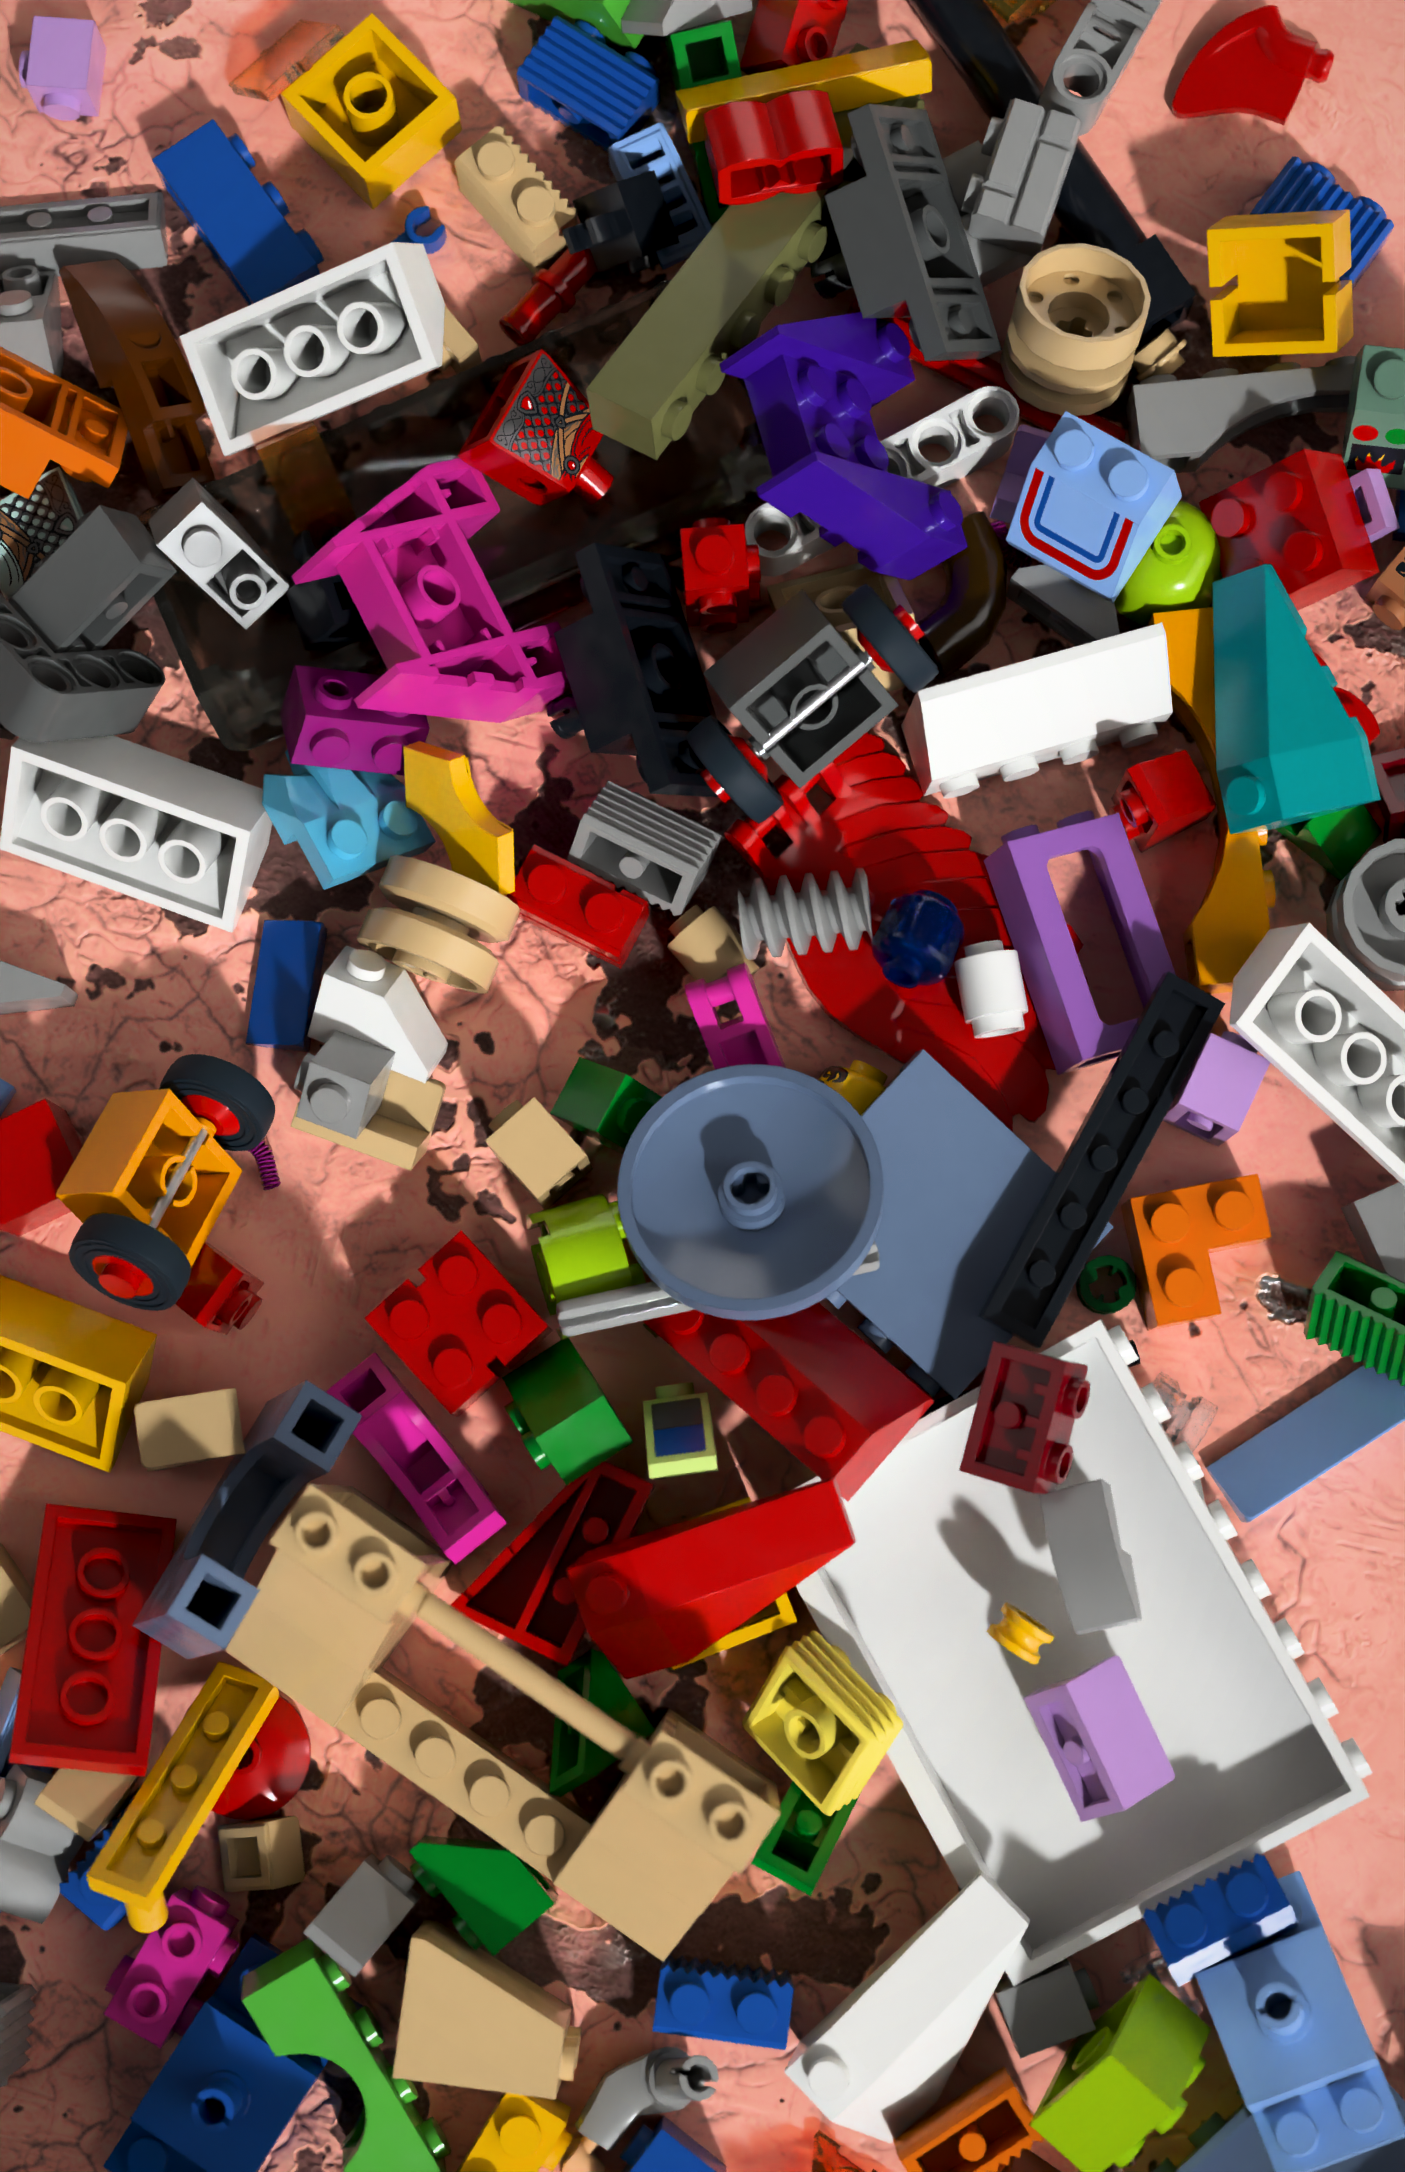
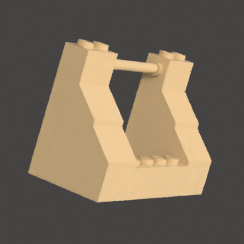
M310 1483L269 1541L277 1550L257 1586L260 1589L259 1593L225 1651L553 1881L555 1886L664 1962L734 1872L739 1875L742 1873L780 1816L777 1784L670 1708L648 1740L641 1736L637 1739L636 1735L435 1595V1590L454 1563L443 1553L439 1546L353 1486ZM417 1617L615 1757L623 1759L618 1768L623 1770L625 1774L596 1817L564 1795L558 1797L549 1794V1784L383 1668Z

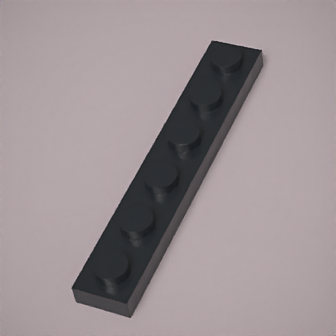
M1169 971L1161 976L979 1313V1317L1034 1348H1041L1225 1005L1224 1002Z

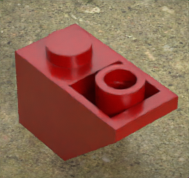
M1182 750L1144 761L1128 768L1111 798L1115 806L1110 808V815L1119 813L1128 840L1134 839L1142 853L1206 820L1217 804L1188 752Z
M205 1241L191 1268L189 1281L175 1305L203 1327L227 1335L233 1326L239 1330L243 1329L255 1315L263 1301L257 1293L264 1282Z

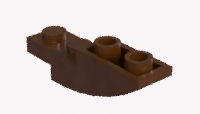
M118 259L63 266L59 273L99 387H114L152 498L177 493L192 477L205 488L216 480L195 422L206 413V409L184 356L153 301L135 277Z

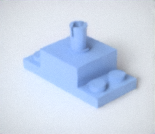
M1299 1870L1277 1879L1294 1911L1299 1927L1237 1958L1195 1973L1245 2105L1253 2114L1275 2172H1314L1405 2137V2123Z

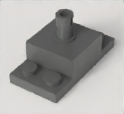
M868 103L848 113L853 131L851 135V148L857 162L865 169L867 176L825 195L842 251L824 260L820 259L812 263L811 278H816L823 274L826 276V279L814 283L815 289L821 297L830 300L836 297L837 294L854 288L863 318H910L909 331L911 338L918 350L923 353L925 361L982 359L1001 351L1002 348L927 110Z

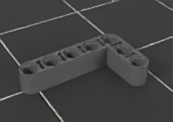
M0 593V723L17 737L36 743L134 732L166 680L161 668L149 657L131 649L54 653Z

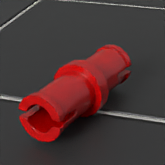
M567 248L548 270L541 268L531 278L533 286L508 314L499 320L500 328L512 342L523 349H528L532 341L559 312L567 313L576 304L575 294L597 271L590 249L570 255Z

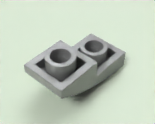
M1098 1479L1051 1491L1047 1494H1040L1039 1498L1048 1544L1060 1590L1074 1632L1078 1635H1083L1141 1621L1142 1616L1131 1555L1121 1548L1111 1486L1103 1479Z

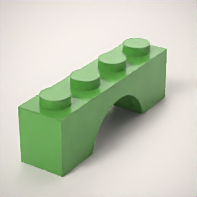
M307 1938L243 1976L242 2002L275 2057L291 2054H310L323 2057L343 2068L357 2084L364 2102L356 2125L342 2143L344 2172H446L445 2157L451 2154V2148L441 2127L434 2117H430L425 2121L421 2118L412 2102L418 2098L413 2081L392 2078L394 2064H389L379 2047L380 2044L385 2042L381 2027L368 2006L365 2005L358 2010L345 1990L352 1985L348 1972L327 1953L324 1954L318 1945Z

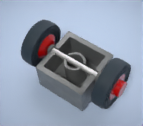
M867 584L856 589L841 604L844 608L843 611L857 627V641L866 651L862 652L858 646L853 649L804 590L801 589L703 673L728 710L752 735L748 738L752 747L744 738L733 736L712 715L697 724L687 734L686 739L696 756L706 767L700 774L714 793L724 803L732 799L746 815L757 823H761L769 818L784 803L781 794L768 778L767 766L760 756L764 760L771 756L792 781L801 788L899 706L872 672L876 668L872 664L873 661L876 662L882 671L895 673L913 693L921 690L939 673L935 663L917 643L925 635L922 629L901 604L891 611L873 588Z

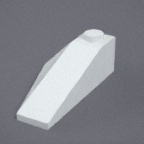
M982 1870L799 2041L784 2073L831 2122L891 2144L895 2138L900 2136L937 2102L1028 1927L1030 1918Z

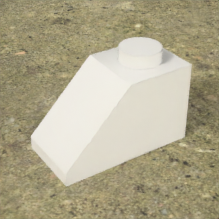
M347 945L325 971L307 1036L326 1043L337 1030L395 1052L391 1070L426 1083L445 1055L448 1042L407 971L385 961L381 955L373 951L357 950Z

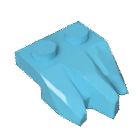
M287 750V751L285 752V754H286L287 759H288V762H289V764H290L289 754H288V750ZM290 764L293 775L264 774L262 804L284 845L298 841L324 890L386 867L390 856L413 857L426 852L436 842L423 817L406 807L405 785L391 774Z

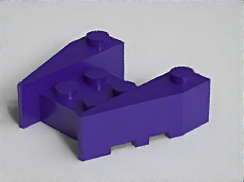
M861 312L774 326L719 363L722 373L744 379L773 475L771 479L756 488L758 497L790 518L801 512L821 525L819 527V537L834 547L847 542L858 549V562L871 571L908 581L968 547L961 526L963 513L950 490L892 474L887 470L889 465L888 454L882 443L878 440L870 410L873 406L916 380L908 357L911 352L910 344L899 325L881 318H863Z

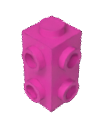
M199 1885L194 1888L193 1892L183 1887L172 1894L169 1900L165 1899L168 1908V1918L165 1924L154 1932L143 1933L148 1937L136 1958L133 1959L126 1954L105 1987V1991L112 1994L113 1998L103 2014L159 2048L163 2047L175 2033L183 2037L205 2003L196 1995L208 1974L210 1973L219 1979L239 1946V1942L230 1937L240 1921L227 1913L230 1903L217 1893Z

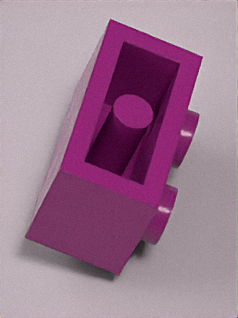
M300 665L294 666L280 711L290 764L405 776L403 747L418 741L425 743L430 730L427 716L358 708L354 699L382 675Z

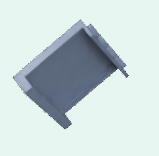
M922 1049L915 1052L899 1070L900 1073L860 1115L877 1145L883 1171L884 1206L881 1223L875 1238L880 1258L879 1268L876 1271L851 1276L840 1288L827 1296L826 1299L838 1310L847 1301L865 1318L857 1328L885 1354L895 1346L913 1362L905 1370V1373L932 1398L942 1389L948 1396L956 1399L987 1366L993 1341L1007 1344L1013 1337V1335L978 1315L1056 1172ZM1107 1223L1095 1247L1112 1230L1114 1226L1111 1223Z

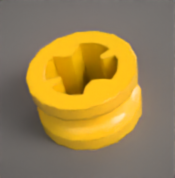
M1005 1602L1000 1609L1003 1613L1002 1621L998 1624L991 1623L987 1633L1020 1658L1036 1665L1041 1658L1038 1653L1039 1646L1043 1643L1050 1644L1055 1635L1024 1611Z

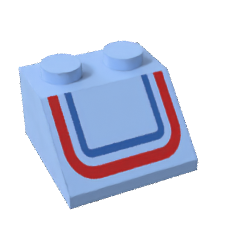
M1065 411L1030 465L1006 541L1011 546L1114 603L1182 498L1175 470Z

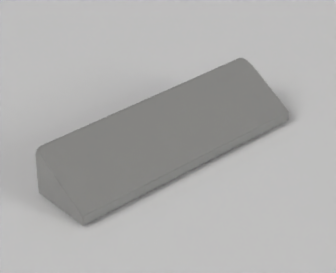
M153 192L0 206V275L5 270L13 267L34 266L38 268V271L56 270L57 275L60 276L59 270L63 266L118 259L127 270L157 268L167 265L168 248L163 193Z

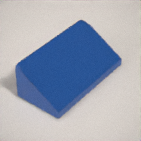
M264 920L246 1037L247 1045L310 1052L311 1038L307 1035L318 998L328 931L323 922Z

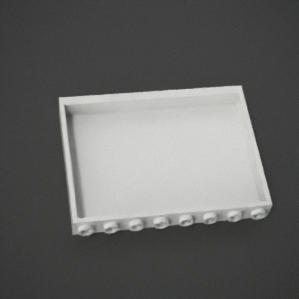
M1102 1319L1040 1352L1041 1354L1087 1365L1088 1370L1085 1380H1088L1090 1383V1395L1086 1409L1079 1419L1074 1420L1068 1443L1073 1448L1072 1465L1067 1478L1062 1484L1057 1485L1056 1490L1107 1478L1116 1501L1113 1499L1121 1548L1131 1555L1142 1616L1141 1621L1083 1635L1076 1634L1072 1627L1055 1572L1041 1510L1040 1493H1030L959 1471L981 1386L919 1419L848 1502L842 1497L856 1538L855 1544L796 1585L823 1638L830 1645L842 1649L849 1658L851 1667L875 1692L887 1696L894 1704L897 1715L903 1721V1727L886 1753L960 1889L962 1890L983 1870L1030 1918L1029 1925L1005 1969L1013 1986L1143 1918L1146 1908L1155 1911L1158 1902L1167 1905L1170 1896L1179 1899L1182 1890L1192 1892L1194 1884L1203 1886L1205 1885L1206 1878L1214 1880L1219 1872L1228 1873L1231 1865L1239 1867L1242 1865L1243 1859L1250 1861L1254 1859L1255 1853L1262 1855L1370 1797L1367 1787L1362 1780L1373 1773L1367 1760L1353 1737L1343 1742L1340 1741L1328 1720L1339 1713L1333 1700L1319 1677L1307 1683L1294 1660L1305 1654L1299 1640L1285 1617L1273 1623L1261 1599L1272 1593L1252 1558L1241 1564L1227 1541L1238 1535L1226 1511L1218 1499L1208 1505L1204 1501L1194 1481L1205 1476L1186 1441L1176 1446H1173L1161 1423L1171 1418V1415L1153 1383L1151 1382L1140 1388L1128 1365L1139 1358L1121 1326L1117 1325L1108 1330ZM816 1476L796 1488L822 1481V1479ZM1005 1602L1024 1611L1055 1635L1050 1644L1043 1643L1039 1646L1038 1653L1041 1658L1036 1665L1020 1658L987 1633L991 1623L998 1624L1002 1621L1003 1613L1000 1609ZM1118 1656L1130 1677L1172 1766L1175 1778L1125 1811L1081 1822L1024 1697L1041 1687L1075 1677L1106 1658Z

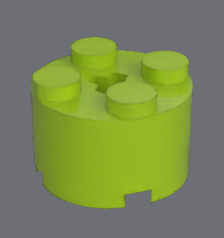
M599 1194L526 1215L527 1230L540 1227L541 1237H538L539 1244L532 1245L531 1251L550 1316L556 1314V1305L560 1301L646 1283L639 1263L628 1264L623 1246L626 1236L619 1213L618 1200L608 1203L605 1196ZM559 1327L556 1329V1332L561 1340L570 1338L568 1336H564L561 1333Z

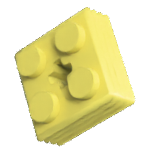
M812 1630L808 1636H802L800 1641H794L791 1647L786 1646L744 1716L742 1725L825 1815L830 1817L835 1810L839 1811L843 1805H848L852 1799L858 1798L902 1729L903 1721L897 1715L892 1701L884 1694L875 1692L851 1667L845 1652L837 1646L830 1645L817 1631Z

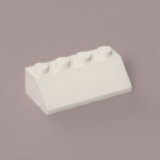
M391 242L179 336L223 455L231 456L441 367L445 303L424 245L421 243Z
M1157 623L917 691L901 727L923 796L941 791L943 798H955L980 787L979 780L1001 774L1004 782L1015 781L1039 771V763L1061 757L1064 765L1075 764L1096 756L1099 753V746L1121 741L1123 748H1130L1157 738L1159 736L1157 730L1164 725L1173 713L1167 637L1163 623Z
M114 735L44 743L29 742L18 738L11 746L0 849L232 933L238 924L269 845L272 821L262 804V788Z
M1310 923L1269 929L1233 979L1229 1025L1405 1187V1013Z

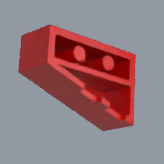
M607 1461L602 1462L566 1485L514 1541L492 1561L484 1572L458 1596L451 1606L469 1619L558 1663L568 1666L572 1662L587 1630L566 1569L587 1550L631 1538L656 1485Z

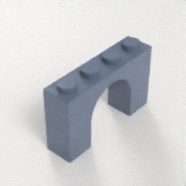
M308 1380L267 1401L243 1440L245 1453L235 1455L132 1626L186 1659L225 1650L260 1589L244 1580L245 1574L260 1545L280 1514L299 1490L309 1481L330 1472L362 1415Z

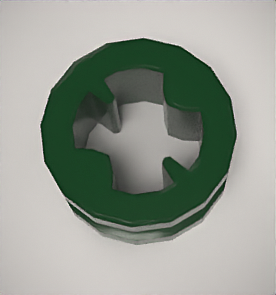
M1111 1255L1099 1256L1085 1264L1076 1281L1077 1296L1083 1306L1091 1312L1101 1315L1114 1314L1128 1306L1134 1298L1137 1288L1136 1276L1130 1265L1121 1258ZM1097 1268H1109L1108 1276H1112L1115 1272L1120 1275L1123 1286L1114 1291L1116 1302L1104 1303L1103 1294L1097 1298L1092 1295L1089 1285L1098 1279Z

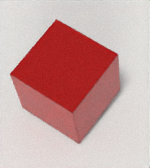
M46 1098L0 1120V1230L18 1237L71 1212L55 1194L83 1145L67 1111Z

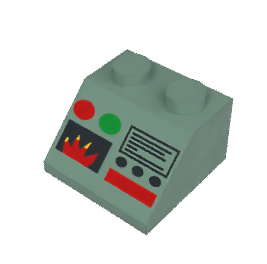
M1363 345L1355 356L1341 455L1349 478L1366 468L1381 469L1387 489L1405 491V349Z

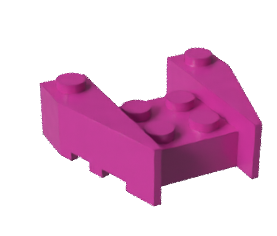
M460 458L426 465L401 487L395 489L375 507L334 536L291 576L295 585L340 575L388 671L354 699L358 708L502 723L543 711L550 702L559 699L571 689L554 636L555 632L562 629L558 621L514 633L467 542L470 537L497 515L501 509L482 472L468 465Z

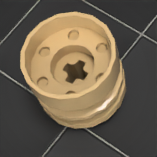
M1085 243L1058 244L1037 253L1023 269L1000 358L1005 381L1021 399L1042 411L1063 415L1067 411L1074 416L1091 415L1111 406L1125 389L1128 374L1133 364L1135 350L1139 345L1147 319L1151 296L1145 278L1130 261L1109 249Z

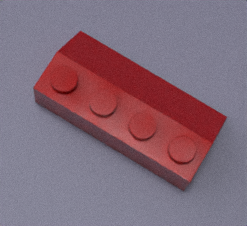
M816 1303L793 1314L764 1320L726 1319L691 1310L643 1321L820 1479L825 1480L835 1477L841 1496L847 1502L934 1403L932 1398L820 1303Z

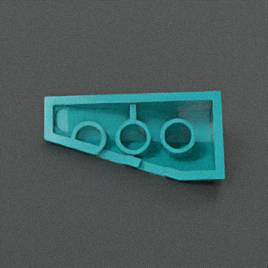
M1263 564L1212 582L1216 772L1230 834L1277 829L1381 800L1367 735L1357 717H1349L1333 689L1338 683L1328 666H1320L1305 638L1307 627L1272 564Z

